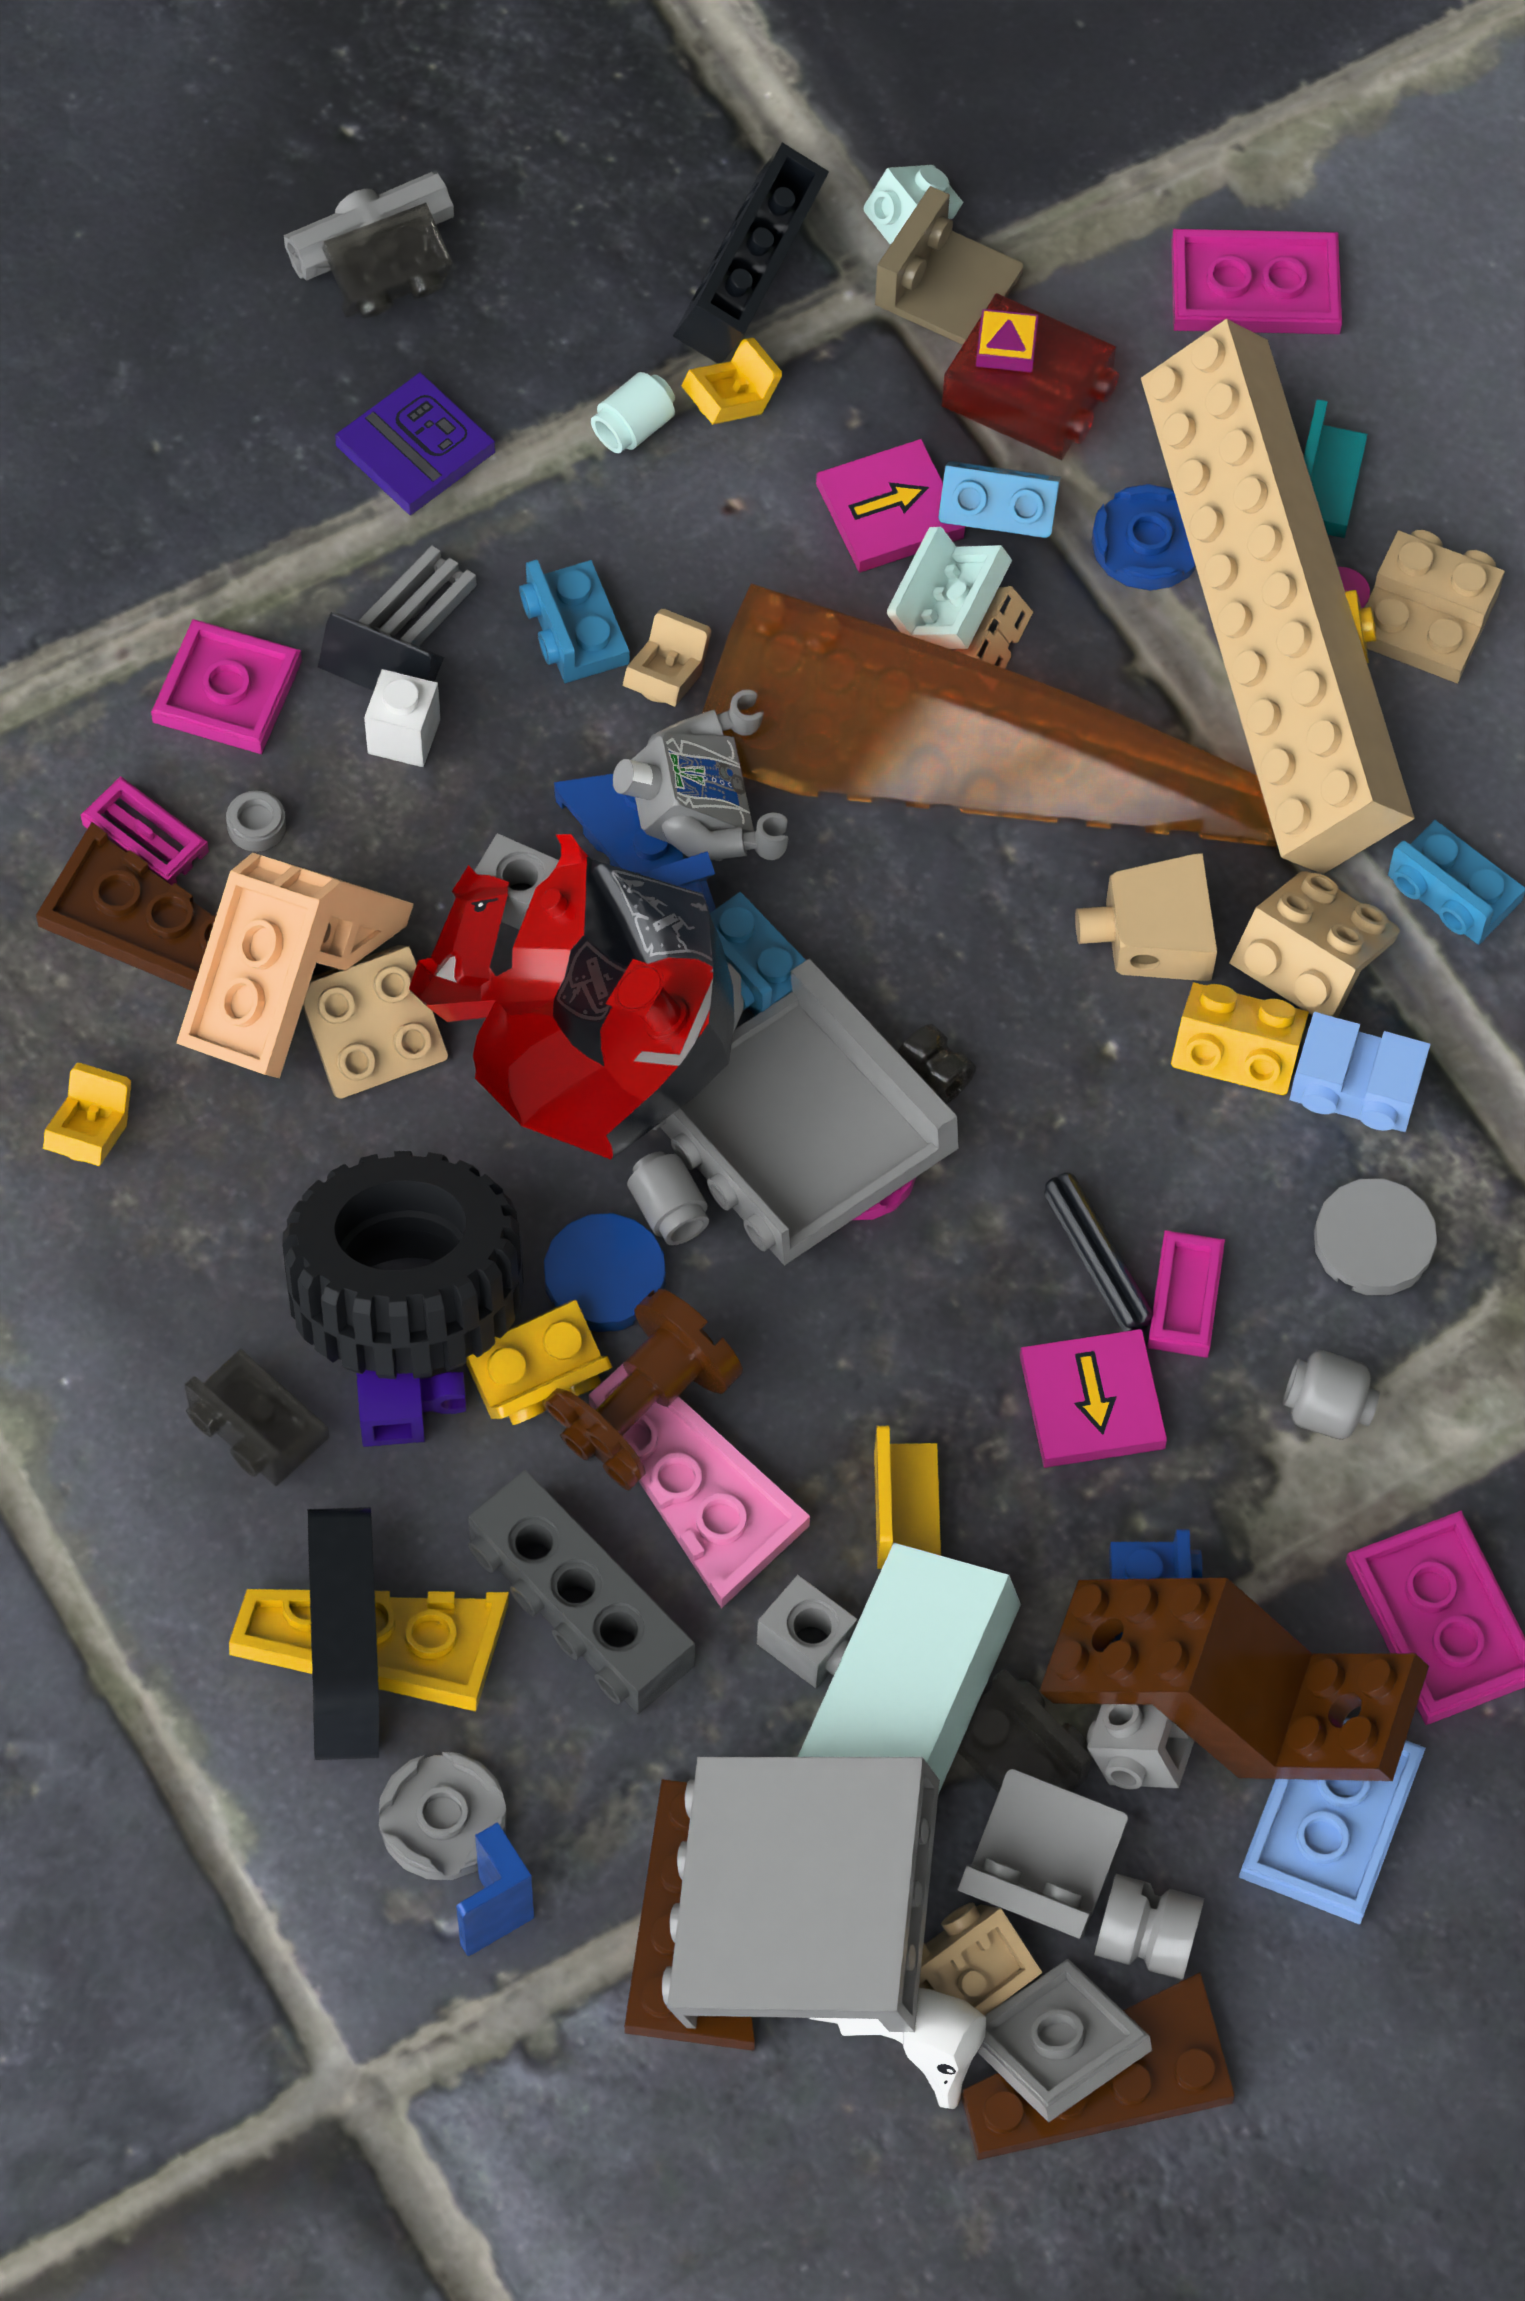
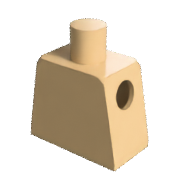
M1203 853L1117 871L1110 875L1105 907L1076 909L1075 925L1078 944L1111 942L1115 970L1121 975L1196 981L1212 980L1217 947Z

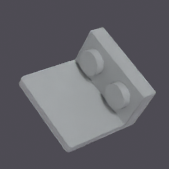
M1010 1769L1003 1780L971 1865L966 1866L958 1891L1081 1939L1085 1935L1125 1830L1128 1815L1028 1774Z

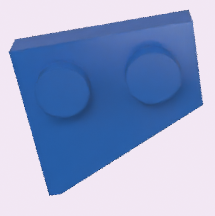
M613 774L554 782L556 803L562 809L568 808L583 826V835L597 851L607 855L610 865L634 873H641L684 859L683 853L675 846L649 836L643 831L640 825L635 797L619 794L615 791L613 787Z

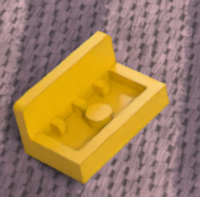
M1193 982L1181 1018L1171 1065L1177 1069L1285 1095L1290 1086L1309 1011L1294 1008L1290 1003L1280 999L1262 1000L1238 994L1233 989L1224 985H1203Z

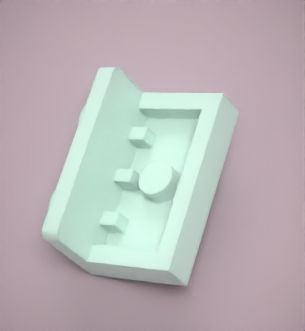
M929 527L887 609V615L913 650L968 649L1012 559L1002 545L956 547L942 527Z

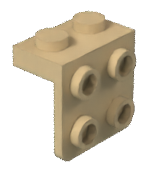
M1301 871L1255 908L1229 964L1301 1009L1309 1011V1014L1312 1016L1314 1012L1338 1018L1361 970L1395 942L1400 929L1393 922L1389 921L1386 914L1379 908L1355 900L1339 890L1337 884L1327 876Z

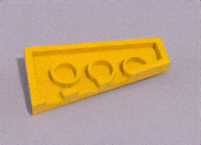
M247 1589L229 1640V1654L312 1674L310 1590ZM375 1591L379 1689L476 1712L508 1608L509 1592H486V1599L454 1598L455 1592L428 1591V1598L390 1597V1591Z

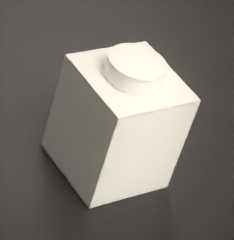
M384 669L381 670L364 717L368 754L424 767L441 720L438 683Z

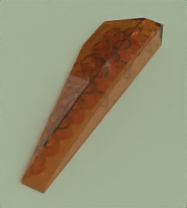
M754 584L750 585L730 629L702 711L704 713L715 709L716 715L729 711L732 698L737 692L742 690L755 691L758 694L756 703L748 709L739 711L744 715L764 712L758 730L751 735H740L728 729L722 731L723 735L734 737L742 777L796 795L818 797L819 791L847 794V800L871 803L872 797L905 800L906 807L929 809L930 804L959 806L961 813L1057 823V818L1062 817L1086 820V826L1111 829V823L1144 826L1146 827L1145 833L1169 835V830L1198 832L1201 839L1277 846L1257 775L1133 719L1023 675L922 639Z

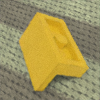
M889 1425L877 1426L874 1450L877 1569L883 1568L893 1543L941 1556L937 1443L890 1444Z

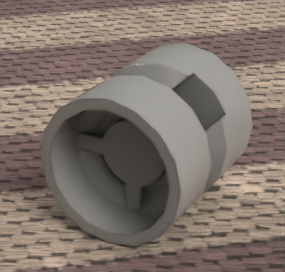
M1116 1873L1094 1956L1130 1965L1137 1958H1142L1148 1971L1183 1980L1205 1898L1174 1889H1169L1162 1896L1154 1894L1151 1883Z

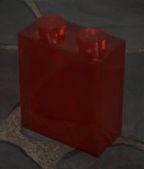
M996 293L986 309L1038 315L1032 372L976 367L980 317L944 374L942 407L1062 461L1073 442L1081 444L1086 438L1094 419L1092 411L1098 401L1106 403L1115 390L1119 379V372L1113 370L1116 346Z

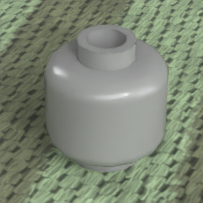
M1318 1350L1311 1354L1307 1361L1297 1359L1287 1384L1283 1406L1291 1408L1292 1421L1298 1427L1334 1439L1343 1440L1354 1432L1358 1423L1365 1426L1370 1425L1377 1408L1380 1391L1370 1388V1370L1364 1363L1325 1350Z

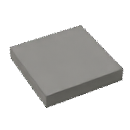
M1066 1959L984 2015L986 2016L985 2038L977 2052L1038 2113L1050 2122L1151 2052L1152 2046L1150 2036L1069 1959Z

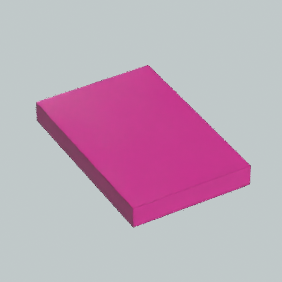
M1173 229L1171 248L1174 331L1208 332L1225 319H1228L1254 333L1340 334L1342 308L1338 232Z
M1462 1511L1348 1553L1345 1562L1389 1652L1416 1653L1429 1665L1416 1706L1425 1725L1525 1688V1636Z

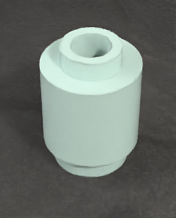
M638 372L597 406V414L591 418L592 428L599 440L612 452L621 453L625 449L633 450L674 417L675 409L673 402L675 401V395L668 383L660 376H650L644 372Z

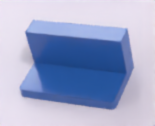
M498 1822L475 1835L479 1879L485 1888L456 1906L460 1945L467 1956L478 1952L534 1919L532 1876Z

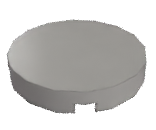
M1359 1179L1339 1187L1323 1203L1314 1229L1315 1253L1325 1272L1338 1282V1279H1340L1345 1284L1352 1286V1291L1363 1295H1392L1412 1287L1428 1268L1437 1244L1436 1223L1425 1201L1407 1186L1387 1179Z
M442 1752V1755H433L427 1758L423 1755L409 1760L390 1777L380 1797L379 1830L387 1852L403 1869L425 1879L454 1880L478 1870L476 1834L497 1822L504 1833H506L507 1807L498 1780L481 1762L454 1752Z

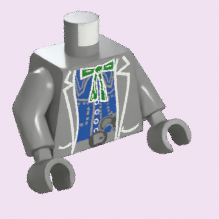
M742 690L737 692L732 698L729 711L716 715L715 709L668 726L653 734L649 738L647 746L631 760L623 759L617 764L613 774V787L619 794L635 797L640 825L647 835L672 844L687 857L708 851L711 861L747 856V850L755 849L760 857L767 860L779 859L785 853L788 836L783 834L786 832L787 818L780 813H767L760 817L757 822L756 831H754L734 737L724 736L722 732L731 729L740 735H751L758 730L764 712L744 715L739 711L748 709L756 703L758 694L755 691Z

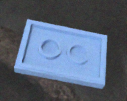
M1345 1718L1343 1725L1349 1720V1718ZM1406 1740L1393 1781L1275 1779L1242 1865L1239 1878L1354 1923L1361 1924L1426 1748Z

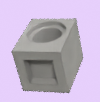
M498 833L495 835L475 872L476 874L490 875L509 882L508 896L501 922L520 930L536 887L550 876L559 860ZM520 883L532 886L531 888L523 891H517L510 888L511 886Z
M797 1574L758 1619L757 1645L814 1688H817L829 1673L834 1676L856 1628L857 1618ZM807 1627H815L822 1630L828 1637L820 1643L810 1644L800 1640L796 1633Z

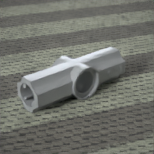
M430 172L379 195L373 189L357 190L346 196L335 209V214L284 235V244L292 267L300 279L304 278L307 281L358 258H361L365 263L372 264L386 260L399 250L404 238L453 218L454 205L449 197L447 186L439 174Z

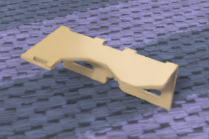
M1012 586L998 588L969 648L955 649L954 651L955 663L957 665L974 664L993 687L997 686L1011 658V652L1008 649L1009 643L1011 641L1012 643L1019 642L1033 614L1031 608ZM1009 595L1011 599L1002 614L1000 609ZM1022 611L1024 615L1016 629L1014 625ZM993 619H996L999 623L992 634L988 629ZM986 639L989 643L980 659L978 653ZM998 657H1000L1001 661L993 674L991 671Z

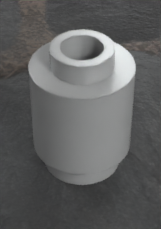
M660 1151L644 1156L633 1166V1174L628 1179L627 1187L654 1235L663 1237L668 1245H679L695 1238L704 1231L709 1224V1219L705 1213L708 1205L679 1155H665L664 1152Z

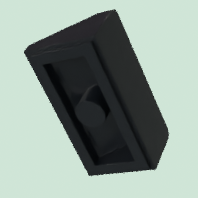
M331 612L326 623L318 668L374 691L382 669L435 682L444 657L345 615Z

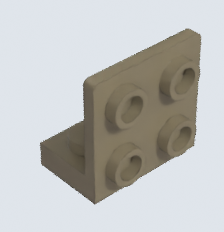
M929 186L877 265L875 305L961 345L974 348L979 340L982 309L999 311L1022 276L1023 263L952 231L953 220L948 219L950 194Z

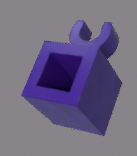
M365 1370L363 1375L357 1373L359 1417L363 1447L425 1442L423 1412L434 1411L441 1414L466 1412L463 1372H446L424 1379L414 1378L413 1373L397 1374L396 1379L379 1378L376 1375V1371Z

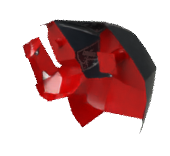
M559 834L556 837L561 844V857L550 876L539 884L534 891L513 946L512 968L497 977L490 969L508 896L509 882L490 875L476 874L468 865L452 890L456 899L431 958L418 960L409 990L446 1022L486 1018L477 1034L473 1052L476 1069L475 1079L522 1127L611 1160L693 1099L729 1064L735 1022L733 983L721 940L702 893L593 860L582 850L572 834ZM713 979L710 1011L696 1043L679 1066L634 1061L642 1051L680 1055Z

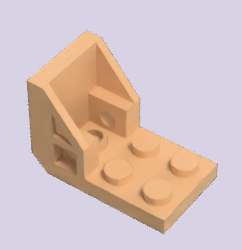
M251 853L230 871L177 1044L264 1075L280 1078L316 963L344 971L348 970L407 926L414 903L266 856Z

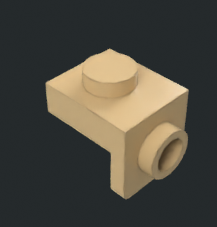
M660 609L654 616L649 641L626 668L622 686L642 693L644 697L651 701L667 703L675 707L702 674L711 636L710 627L672 611Z

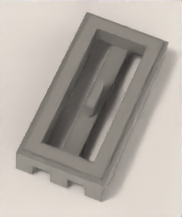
M431 545L362 616L359 622L395 636L411 618H415L426 607L427 602L449 581L452 585L400 638L420 646L477 586L476 575L468 569L463 573L459 570L458 563L450 557L444 560L441 558V551ZM435 571V573L416 591V589ZM406 601V603L387 621V619Z

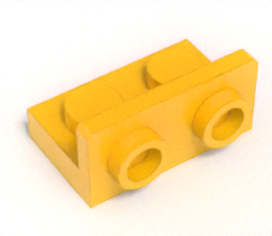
M577 1300L566 1302L508 1329L501 1339L495 1337V1344L477 1358L473 1354L466 1357V1364L490 1418L503 1419L509 1416L512 1425L524 1422L546 1411L542 1400L546 1399L556 1388L567 1390L576 1396L582 1395L601 1384L598 1374L612 1368L608 1356H601Z

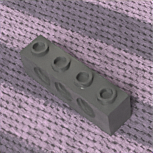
M525 1469L468 1516L470 1534L468 1547L475 1559L483 1568L491 1573L498 1569L513 1584L510 1586V1591L518 1604L531 1616H535L540 1612L555 1628L552 1630V1634L558 1645L572 1659L577 1660L582 1656L596 1670L597 1673L594 1675L596 1682L602 1691L616 1704L625 1701L637 1714H640L695 1667V1643ZM531 1544L543 1545L550 1550L545 1557L537 1560H530L519 1554L524 1547ZM574 1587H581L592 1593V1596L582 1603H570L561 1597L566 1590ZM614 1631H625L635 1638L631 1644L625 1647H612L604 1642L603 1639Z

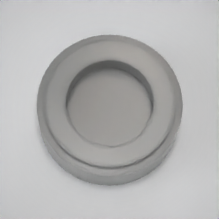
M248 791L237 796L228 806L226 812L228 834L238 847L252 852L265 851L277 845L283 838L286 831L285 811L281 802L274 795L264 791Z

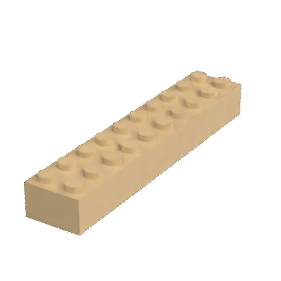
M1225 319L1141 377V381L1281 858L1325 874L1415 818L1268 340Z

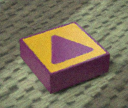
M982 309L976 367L1032 372L1038 315Z

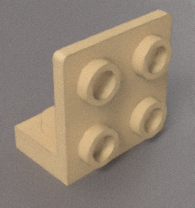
M397 945L364 957L346 971L333 968L311 978L302 1009L306 1015L333 1094L337 1098L342 1099L438 1064L448 1058V1053L433 1011L409 990L416 969V963L410 946Z

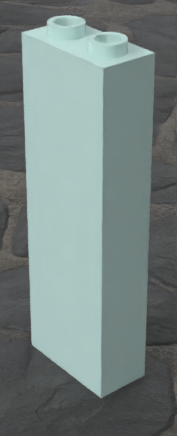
M893 1543L798 1757H923L940 1780V1792L1021 1606L1010 1576Z

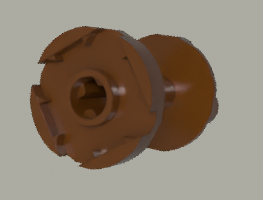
M660 1288L656 1292L652 1290L634 1309L635 1316L648 1338L623 1363L624 1369L629 1376L596 1410L578 1396L560 1388H556L543 1402L548 1412L558 1422L567 1427L560 1434L565 1444L583 1460H588L594 1454L604 1463L603 1468L606 1473L619 1486L628 1491L646 1474L640 1458L622 1437L655 1402L668 1407L693 1381L711 1392L723 1394L743 1373V1368L737 1355L722 1337L714 1345L711 1338L702 1329L708 1321L684 1300Z

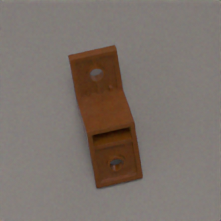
M1228 1578L1078 1580L1039 1692L1053 1704L1153 1705L1238 1778L1393 1781L1429 1665L1416 1653H1311ZM1123 1632V1635L1120 1640L1115 1641L1109 1645L1111 1640L1116 1635ZM1361 1706L1359 1715L1349 1719L1343 1725L1347 1715L1353 1709Z

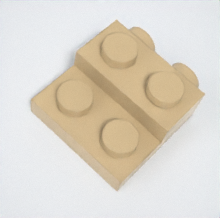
M1398 530L1377 573L1375 586L1365 607H1372L1377 641L1366 642L1367 649L1458 684L1499 596L1505 571L1496 568L1495 561L1484 552L1469 550L1462 555L1444 548L1441 540L1429 531L1415 530L1410 535Z

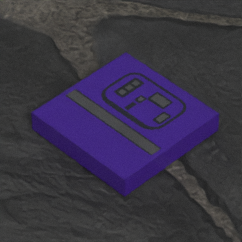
M421 372L335 434L336 447L410 516L495 453V441Z

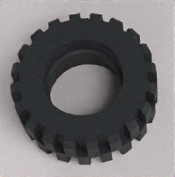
M394 1151V1157L380 1159L377 1154L360 1158L359 1164L349 1168L346 1164H343L330 1171L327 1181L324 1183L317 1180L303 1194V1201L299 1200L287 1218V1228L283 1232L282 1247L291 1317L296 1321V1329L303 1339L309 1344L314 1345V1349L333 1363L340 1359L344 1368L362 1375L365 1370L376 1371V1375L379 1378L396 1379L397 1374L413 1373L414 1378L431 1376L434 1369L445 1367L447 1371H451L464 1366L467 1361L466 1357L472 1354L477 1358L495 1344V1337L500 1339L514 1323L515 1314L521 1308L524 1297L520 1224L517 1221V1211L512 1200L503 1193V1189L487 1174L480 1177L477 1168L462 1160L453 1164L448 1161L445 1155L428 1152L427 1157L413 1156L412 1151ZM401 1258H423L435 1261L431 1264L408 1270L373 1268L377 1264Z

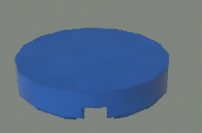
M1150 484L1126 487L1115 493L1114 499L1105 506L1103 504L1097 511L1091 542L1096 561L1108 576L1127 587L1150 591L1170 588L1189 578L1196 569L1174 490L1171 488Z
M614 1213L591 1214L567 1224L552 1239L544 1259L545 1289L551 1302L553 1301L555 1306L558 1307L571 1300H577L589 1329L595 1332L621 1331L634 1325L637 1319L634 1309L652 1290L656 1292L659 1288L664 1289L666 1284L664 1253L654 1234L636 1220Z

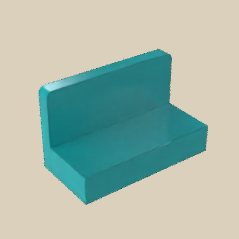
M1317 399L1304 460L1327 535L1345 538L1368 434L1324 425L1328 401Z

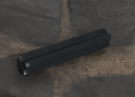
M1067 1172L1050 1179L1045 1184L1044 1195L1122 1332L1145 1329L1151 1324L1153 1311L1076 1177Z

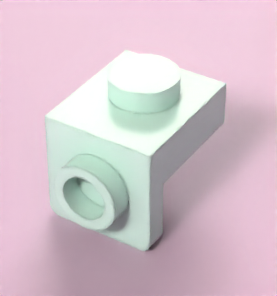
M934 165L887 168L866 201L864 212L889 244H892L929 186L950 194L948 219H953L964 203L949 185L946 175Z

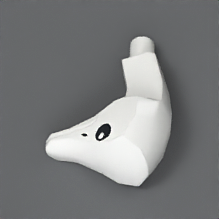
M919 1988L915 2032H889L878 2019L810 2018L811 2020L838 2024L842 2036L883 2035L901 2042L907 2057L925 2074L931 2084L939 2106L949 2109H955L960 2102L964 2077L973 2057L985 2038L986 2016L967 2001L924 1988Z

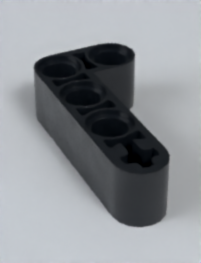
M371 1507L307 1509L315 1760L379 1758V1687Z

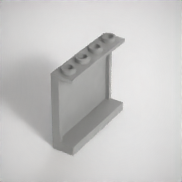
M810 958L790 971L791 993L734 1030L729 1064L693 1099L653 1128V1130H656L660 1127L668 1135L675 1154L681 1157L687 1169L692 1170L696 1167L707 1179L708 1188L716 1202L724 1210L728 1211L733 1208L744 1220V1228L752 1242L761 1251L770 1249L784 1266L958 1149L957 1115Z
M697 1757L695 1779L688 1781L685 1791V1808L690 1818L688 1839L681 1842L677 1856L678 1873L682 1879L680 1903L673 1905L670 1914V1934L675 1943L672 1966L666 1967L662 1979L664 2003L686 2028L696 2029L698 2016L878 2019L889 2032H915L940 1780L924 1758Z

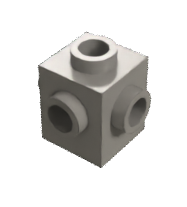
M1102 1704L1097 1720L1091 1723L1087 1734L1088 1752L1095 1760L1108 1784L1124 1789H1138L1140 1787L1179 1788L1194 1744V1740L1155 1706L1144 1704Z

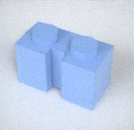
M1314 1012L1295 1073L1289 1100L1301 1103L1305 1108L1315 1113H1337L1361 1120L1363 1124L1376 1130L1394 1129L1406 1132L1430 1043L1386 1031L1383 1032L1382 1038L1359 1032L1360 1024Z

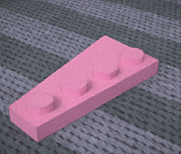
M623 1364L589 1394V1405L595 1410L629 1376ZM679 1396L668 1407L655 1402L622 1436L636 1452L645 1468L646 1474L639 1480V1483L721 1609L810 1526V1516Z

